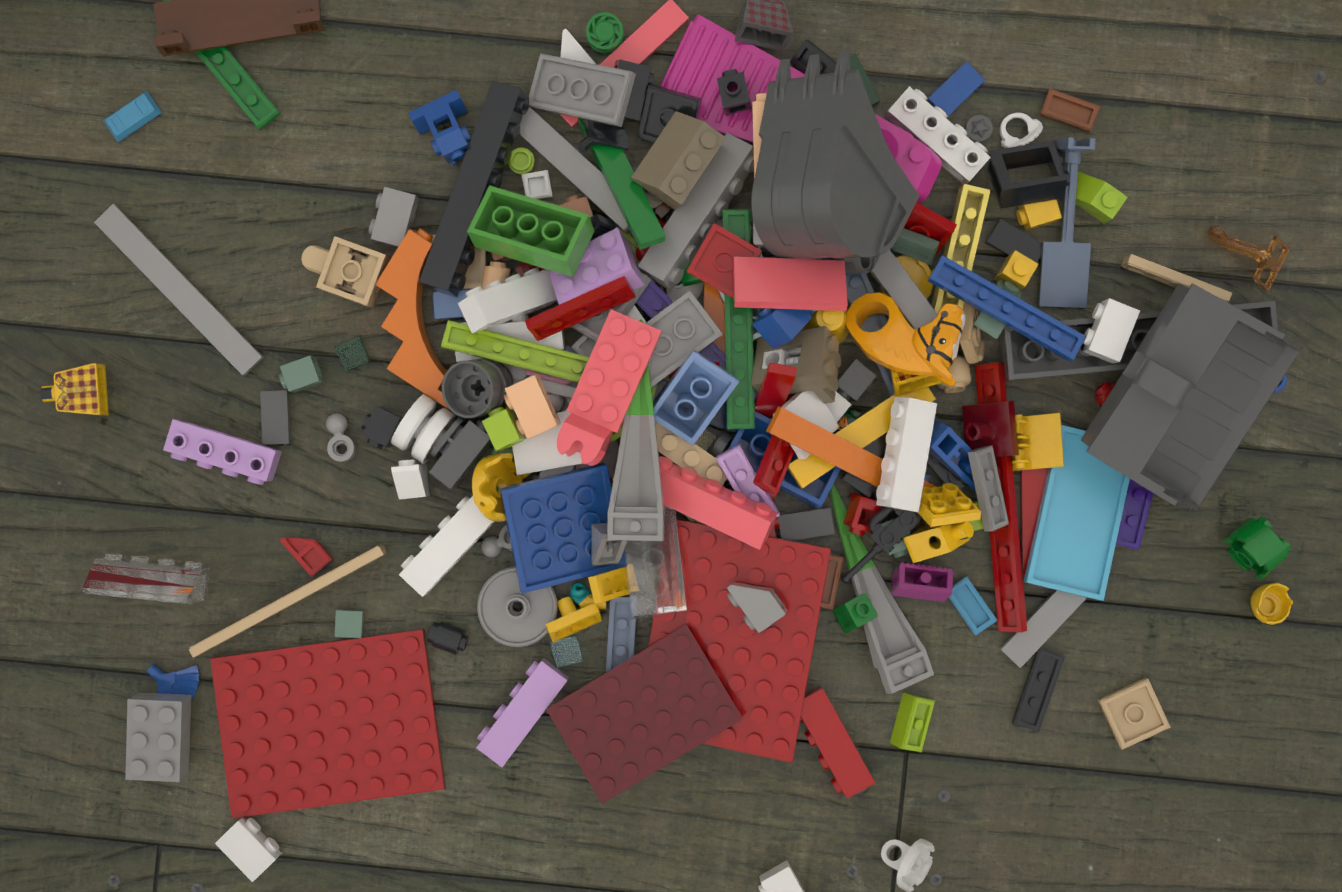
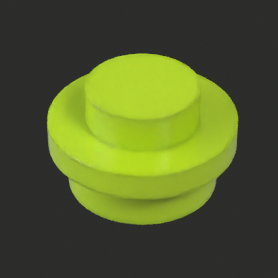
M516 148L511 152L508 165L516 174H527L533 169L535 158L530 150Z

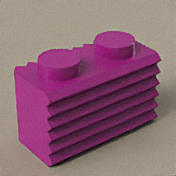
M902 562L892 573V596L944 602L952 595L953 570L951 568L947 570L946 567L942 569L941 567L936 568L930 565L926 567L925 565L920 566L914 563L910 565L909 563L904 564Z

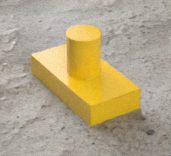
M633 565L588 577L594 604L639 591Z
M565 597L557 602L562 617L547 623L546 627L554 643L602 622L596 604L593 603L577 610L572 598Z

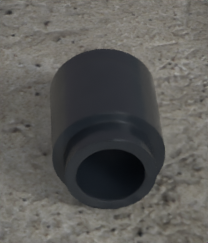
M442 621L440 623L433 622L428 633L427 642L431 643L432 647L457 655L459 651L464 652L469 636L465 635V629Z

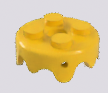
M511 453L487 455L478 462L473 473L472 492L474 503L479 511L491 521H506L500 490L497 492L496 486L503 488L523 483L524 479L531 474L517 475L514 455Z

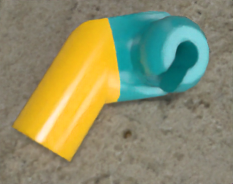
M573 584L570 595L580 608L594 603L593 596L585 588L584 584ZM606 602L596 604L598 609H606Z

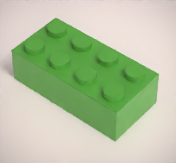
M489 185L467 233L475 248L574 277L593 236L594 228L588 214Z

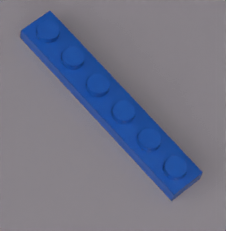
M943 255L939 258L927 280L1070 362L1075 359L1086 338L1085 335Z

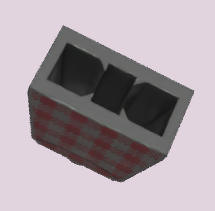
M745 0L739 14L735 41L784 51L793 33L785 2L783 0Z

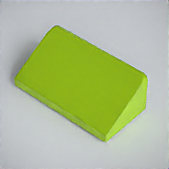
M904 692L901 697L890 744L901 749L922 752L935 700Z

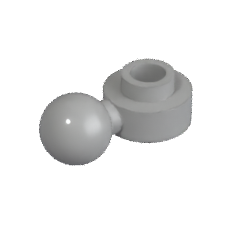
M334 413L326 420V428L334 436L328 442L327 451L333 460L347 462L354 457L356 446L351 438L344 435L348 425L347 419L342 414ZM346 445L347 451L344 454H340L338 451L339 446Z
M507 525L501 529L499 538L489 536L483 540L481 550L484 555L496 557L501 553L503 547L512 551Z

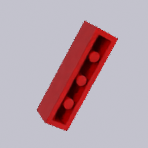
M821 685L806 692L800 723L804 721L808 728V731L804 734L811 746L817 745L822 754L817 757L824 770L831 769L835 777L831 779V782L837 793L843 792L848 799L875 784Z

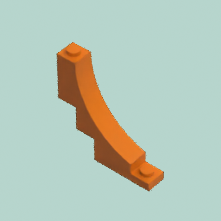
M421 228L418 231L409 229L375 284L398 299L381 326L403 341L387 369L449 409L442 396V382L447 370L439 361L428 339L422 312L423 284L419 282L433 244V236Z

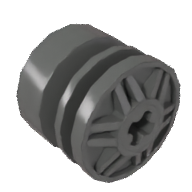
M486 359L460 361L452 365L445 373L442 382V396L447 407L454 414L463 418L481 417L488 415L489 412L499 407L504 409L507 407L504 395L507 394L505 388L513 385V378L509 370L502 363Z

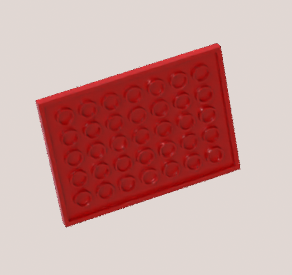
M672 518L673 522H676L675 529L672 526L674 525L672 520L669 527L671 530H675L670 531L672 534L669 538L672 540L670 547L672 549L674 604L667 564L665 562L666 559H664L660 578L662 604L659 599V606H657L658 596L661 598L659 587L649 646L687 624L743 717L742 720L702 744L792 763L832 548L768 536L766 542L759 550L706 524ZM734 582L772 588L788 609V612L758 633L756 628L752 630L746 624L743 618L746 614L741 607L738 606L736 608L729 600L727 587ZM677 592H678L679 606H680V609H679V610H676Z
M424 629L210 659L231 818L422 793L446 788Z

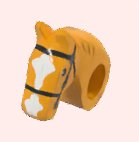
M880 292L865 294L852 303L847 311L846 326L857 346L869 359L897 372L909 375L935 376L950 387L956 384L949 369L957 357L966 320L964 311L957 304H944L932 321L918 329H913L903 317L892 297ZM879 313L889 316L887 324L882 329L875 332L862 330L863 323L868 317Z

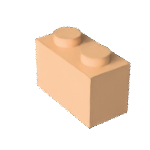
M539 374L505 388L507 393L504 395L506 404L510 410L514 409L518 417L515 420L517 428L521 435H526L527 439L561 424Z

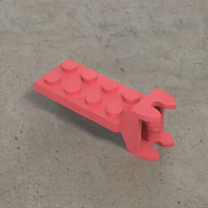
M612 309L610 310L566 410L571 414L563 422L557 437V450L560 454L563 455L565 453L570 457L579 452L582 464H588L589 466H595L602 461L611 444L613 431L618 433L662 334L661 330Z

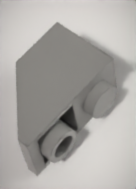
M734 582L727 587L729 600L736 608L738 606L741 607L746 614L743 616L746 624L752 630L756 628L758 633L788 612V609L772 588Z

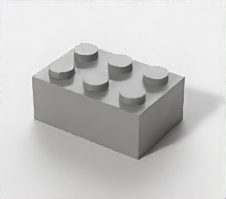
M138 692L127 699L125 780L180 782L189 775L191 695Z

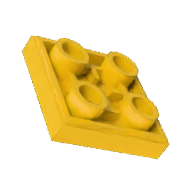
M945 483L941 487H923L918 514L931 527L980 520L981 510L957 485Z

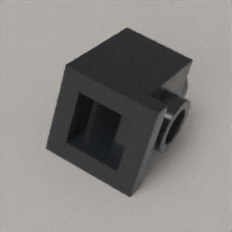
M737 69L724 71L722 77L717 78L725 115L752 109L744 72L738 73ZM738 86L734 92L728 90L729 87Z

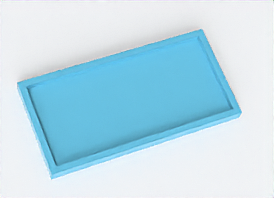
M1061 425L1064 467L1048 468L1023 582L1104 601L1130 478L1086 452L1089 446L1081 441L1086 431Z

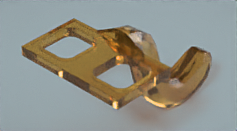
M1210 226L1207 232L1209 237L1219 245L1253 257L1259 266L1252 279L1266 291L1270 290L1291 249L1277 236L1273 237L1268 249H1262L1230 237L1220 226ZM1279 243L1283 247V251L1279 259L1276 260L1272 253ZM1265 267L1271 272L1266 284L1260 281V276Z

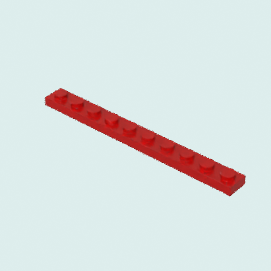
M1004 362L975 365L978 404L1007 401ZM1012 456L995 457L1009 522L1006 526L990 531L998 632L1027 631Z

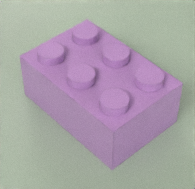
M618 227L589 242L574 277L548 270L559 305L622 276L626 277L633 290L645 285L640 270L637 267L638 264L631 244Z

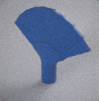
M152 664L146 671L157 681L158 693L191 695L192 699L198 689L199 669L197 665L165 673Z

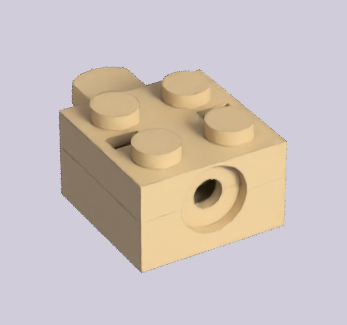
M334 236L330 250L316 245L309 246L302 253L301 260L306 269L320 274L317 288L373 309L380 287L375 284L391 258L380 252Z

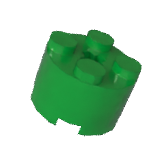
M1260 517L1258 520L1248 518L1223 541L1224 544H1229L1230 549L1227 553L1234 562L1245 572L1251 569L1257 573L1255 578L1263 580L1288 557V552L1291 550L1290 544L1285 539L1278 537L1272 531L1271 523L1263 517Z

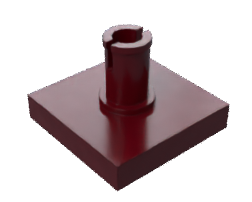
M1014 401L962 406L965 443L972 450L992 445L995 457L1019 455Z

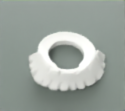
M1013 113L1006 116L1000 125L1001 146L1010 148L1029 144V142H1032L1041 134L1043 130L1042 123L1037 119H1031L1024 113ZM1015 118L1024 120L1028 126V135L1022 139L1010 136L1006 131V124L1010 120Z

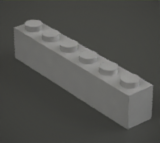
M726 133L725 141L683 204L673 212L663 227L666 235L665 242L651 246L637 266L643 274L670 291L675 284L681 281L684 270L694 259L714 223L716 224L720 217H723L722 211L728 210L730 201L734 195L741 191L743 182L748 174L754 171V146L729 133Z

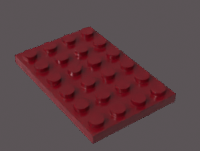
M687 624L546 709L602 804L743 719Z

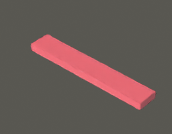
M668 0L599 65L614 68L615 61L619 59L642 64L688 22L689 17L673 0ZM559 114L571 128L578 124V118Z

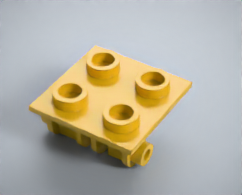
M1061 413L1033 416L1015 415L1019 455L1012 456L1013 471L1064 467Z

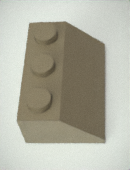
M675 111L630 179L676 210L683 204L726 137L704 121Z

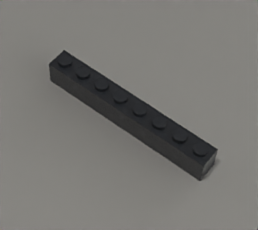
M496 81L491 82L419 280L428 289L458 297L459 291L465 286L467 269L475 258V246L467 230L489 185L500 188L502 172L511 158V147L520 133V122L529 108V97L519 87Z

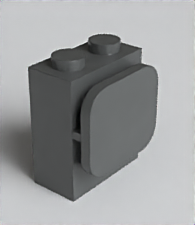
M459 417L431 452V455L439 458V460L429 473L450 489H456L460 486L492 445L482 421L478 420L475 422L469 420L468 422L466 418Z

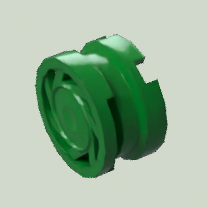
M607 12L598 13L591 17L586 27L587 41L591 49L607 55L611 54L623 43V26L619 18Z

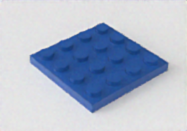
M605 463L499 488L519 588L522 594L626 567L623 554L619 564L592 566V524L608 523V508L612 490L608 468Z

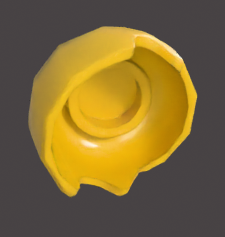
M1269 583L1259 586L1253 592L1250 599L1251 609L1255 617L1265 624L1282 623L1289 616L1291 605L1293 604V600L1290 599L1287 593L1289 588L1280 583Z

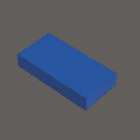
M966 61L927 101L933 107L941 108L949 116L985 79Z

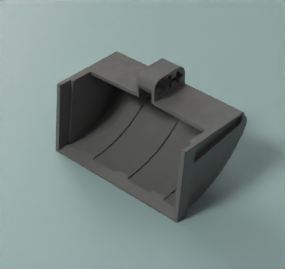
M1179 283L1084 433L1081 441L1089 446L1086 452L1172 505L1197 510L1303 347L1284 333L1192 283L1188 288Z

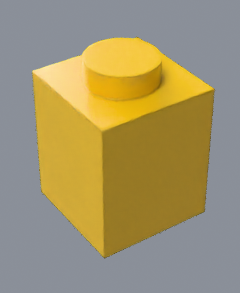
M1057 200L1018 206L1019 210H1016L1018 222L1021 226L1024 225L1025 231L1056 222L1062 218Z
M1015 250L1006 258L994 280L998 281L1001 278L1004 281H1010L1021 291L1026 287L1038 263Z

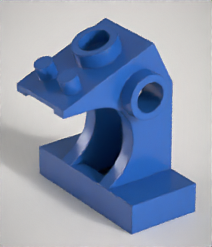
M457 90L408 113L420 135L431 130L435 140L430 142L437 156L443 155L447 163H452L453 166L458 164V160L464 158L468 148L467 142L471 140V137L465 125L460 127L456 120L457 117L468 113ZM451 121L452 127L438 132V126Z

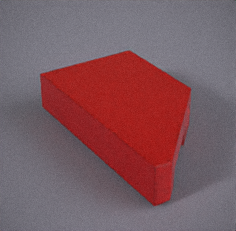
M282 537L279 540L311 577H314L333 560L332 556L317 539Z

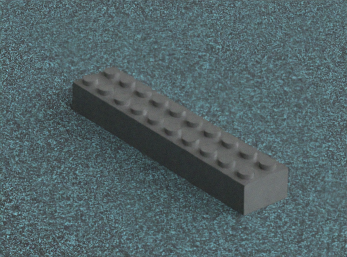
M1275 301L1233 305L1278 330ZM1160 312L1139 313L1120 362L1113 364L1082 352L1085 344L1081 345L1075 359L1070 362L1010 327L1005 326L999 335L1001 363L1004 362L1005 381L1124 371ZM1084 318L1062 320L1060 322L1084 335L1088 328H1092L1095 319Z

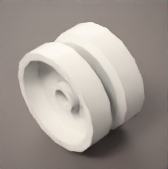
M425 394L420 396L411 406L391 439V443L402 451L409 449L413 445L411 457L422 464H425L432 457V450L456 419V415L446 408L439 409L434 414L436 402Z

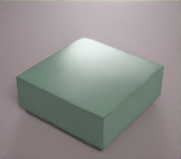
M337 609L335 637L362 638L364 611Z

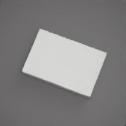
M570 412L557 413L561 421L560 425L512 446L517 475L582 464L579 452L568 457L565 453L562 455L557 450L559 431L563 422L571 414Z

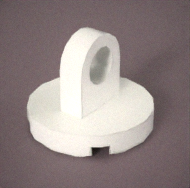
M894 839L884 844L881 850V857L888 866L898 871V887L906 892H911L914 890L912 886L914 884L917 886L921 884L928 874L933 862L930 851L934 852L935 849L933 844L925 839L917 840L911 847ZM895 847H900L902 851L901 857L896 861H891L890 851Z

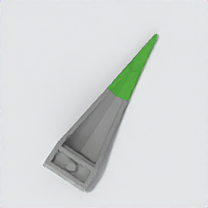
M649 364L623 422L608 508L607 540L664 541L665 506Z
M833 484L829 494L850 571L868 551L860 536L849 532L850 526L843 524L847 510ZM871 559L851 579L856 597L866 593L878 614V617L865 623L863 626L874 668H877L886 694H892L933 676L934 672L925 647L905 618Z

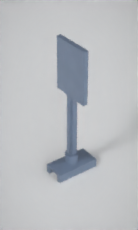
M1073 137L1053 140L1056 150L1065 152L1064 164H1066V170L1069 172L1070 186L1066 187L1063 201L1061 241L1042 242L1038 306L1087 308L1091 243H1074L1073 232L1078 164H1081L1082 151L1095 150L1096 138L1074 140Z

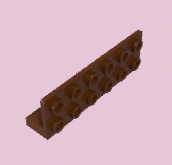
M169 0L153 4L158 36H154L155 44L163 57L324 31L319 0Z

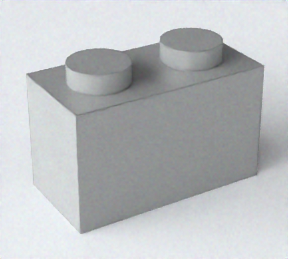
M384 187L383 193H379L377 196L376 208L378 212L376 219H372L369 226L371 240L375 243L398 248L408 230H412L420 199L414 194Z

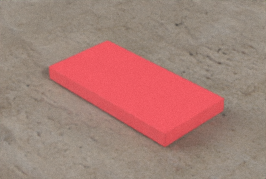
M734 257L733 259L734 307L828 311L847 310L845 260Z

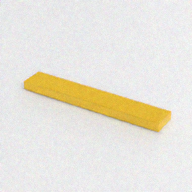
M928 387L898 396L928 402L936 400ZM895 394L835 433V435L860 448H864L888 432L891 422L890 411L894 403ZM810 454L806 459L798 458L790 463L788 470L802 489L835 466Z

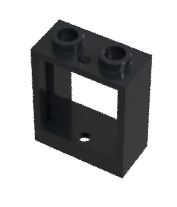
M1053 141L989 151L991 158L988 160V173L1001 209L1065 198L1066 187L1070 186V176L1068 170L1063 169L1062 153L1056 150ZM1048 163L1053 176L1011 183L1007 169Z

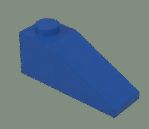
M934 419L929 453L976 493L968 452L973 450L948 425Z

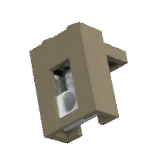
M826 326L800 330L791 341L775 349H772L763 337L758 338L751 386L759 392L769 363L788 365L797 368L796 378L789 394L813 391L824 404L835 402V394L839 386L837 379L838 369L841 366L837 337Z

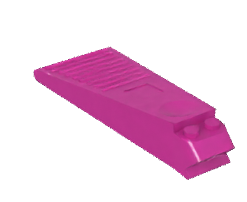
M696 15L694 22H690L660 87L702 98L697 119L704 121L723 136L729 133L754 146L752 102L756 101V94L767 93L768 84L776 80L781 60L754 45L735 41L733 33L700 15ZM790 66L791 79L805 76L804 73ZM737 69L738 73L744 72L752 109L725 115L717 78L722 77L724 71ZM738 86L729 87L728 90L734 92ZM876 115L890 152L920 195L917 203H922L928 197L941 170L942 159L925 144L912 138V134Z

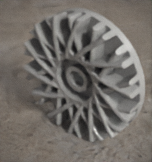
M515 566L505 568L492 575L483 585L477 602L478 618L485 632L495 641L510 647L528 646L541 640L548 633L546 624L556 620L558 613L557 594L553 586L522 594ZM514 602L522 603L523 608L521 611L514 610Z

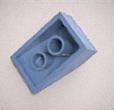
M693 350L654 400L655 421L691 445H694L740 380Z

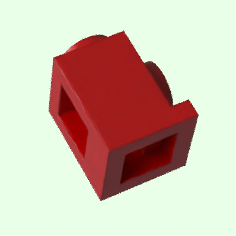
M851 492L849 496L851 500L843 524L850 526L849 532L864 536L865 531L871 533L868 527L869 520L882 506L876 505L877 500Z

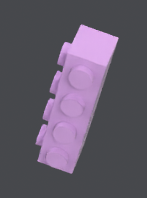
M172 419L163 448L164 451L171 452V458L185 462L187 458L197 460V466L207 469L217 466L223 468V474L238 477L240 473L248 476L247 481L263 485L264 481H273L282 453L278 449L177 419Z
M545 658L540 663L537 661L533 662L525 673L529 676L524 685L518 682L509 694L513 698L508 706L504 704L500 706L493 716L497 721L491 728L486 725L477 737L481 742L476 748L501 767L504 766L569 679L566 674Z

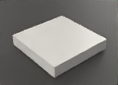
M813 391L796 393L782 406V408L831 433L839 428L827 405ZM790 444L799 459H806L810 455V453Z

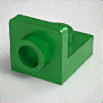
M866 593L832 610L844 634L878 617Z

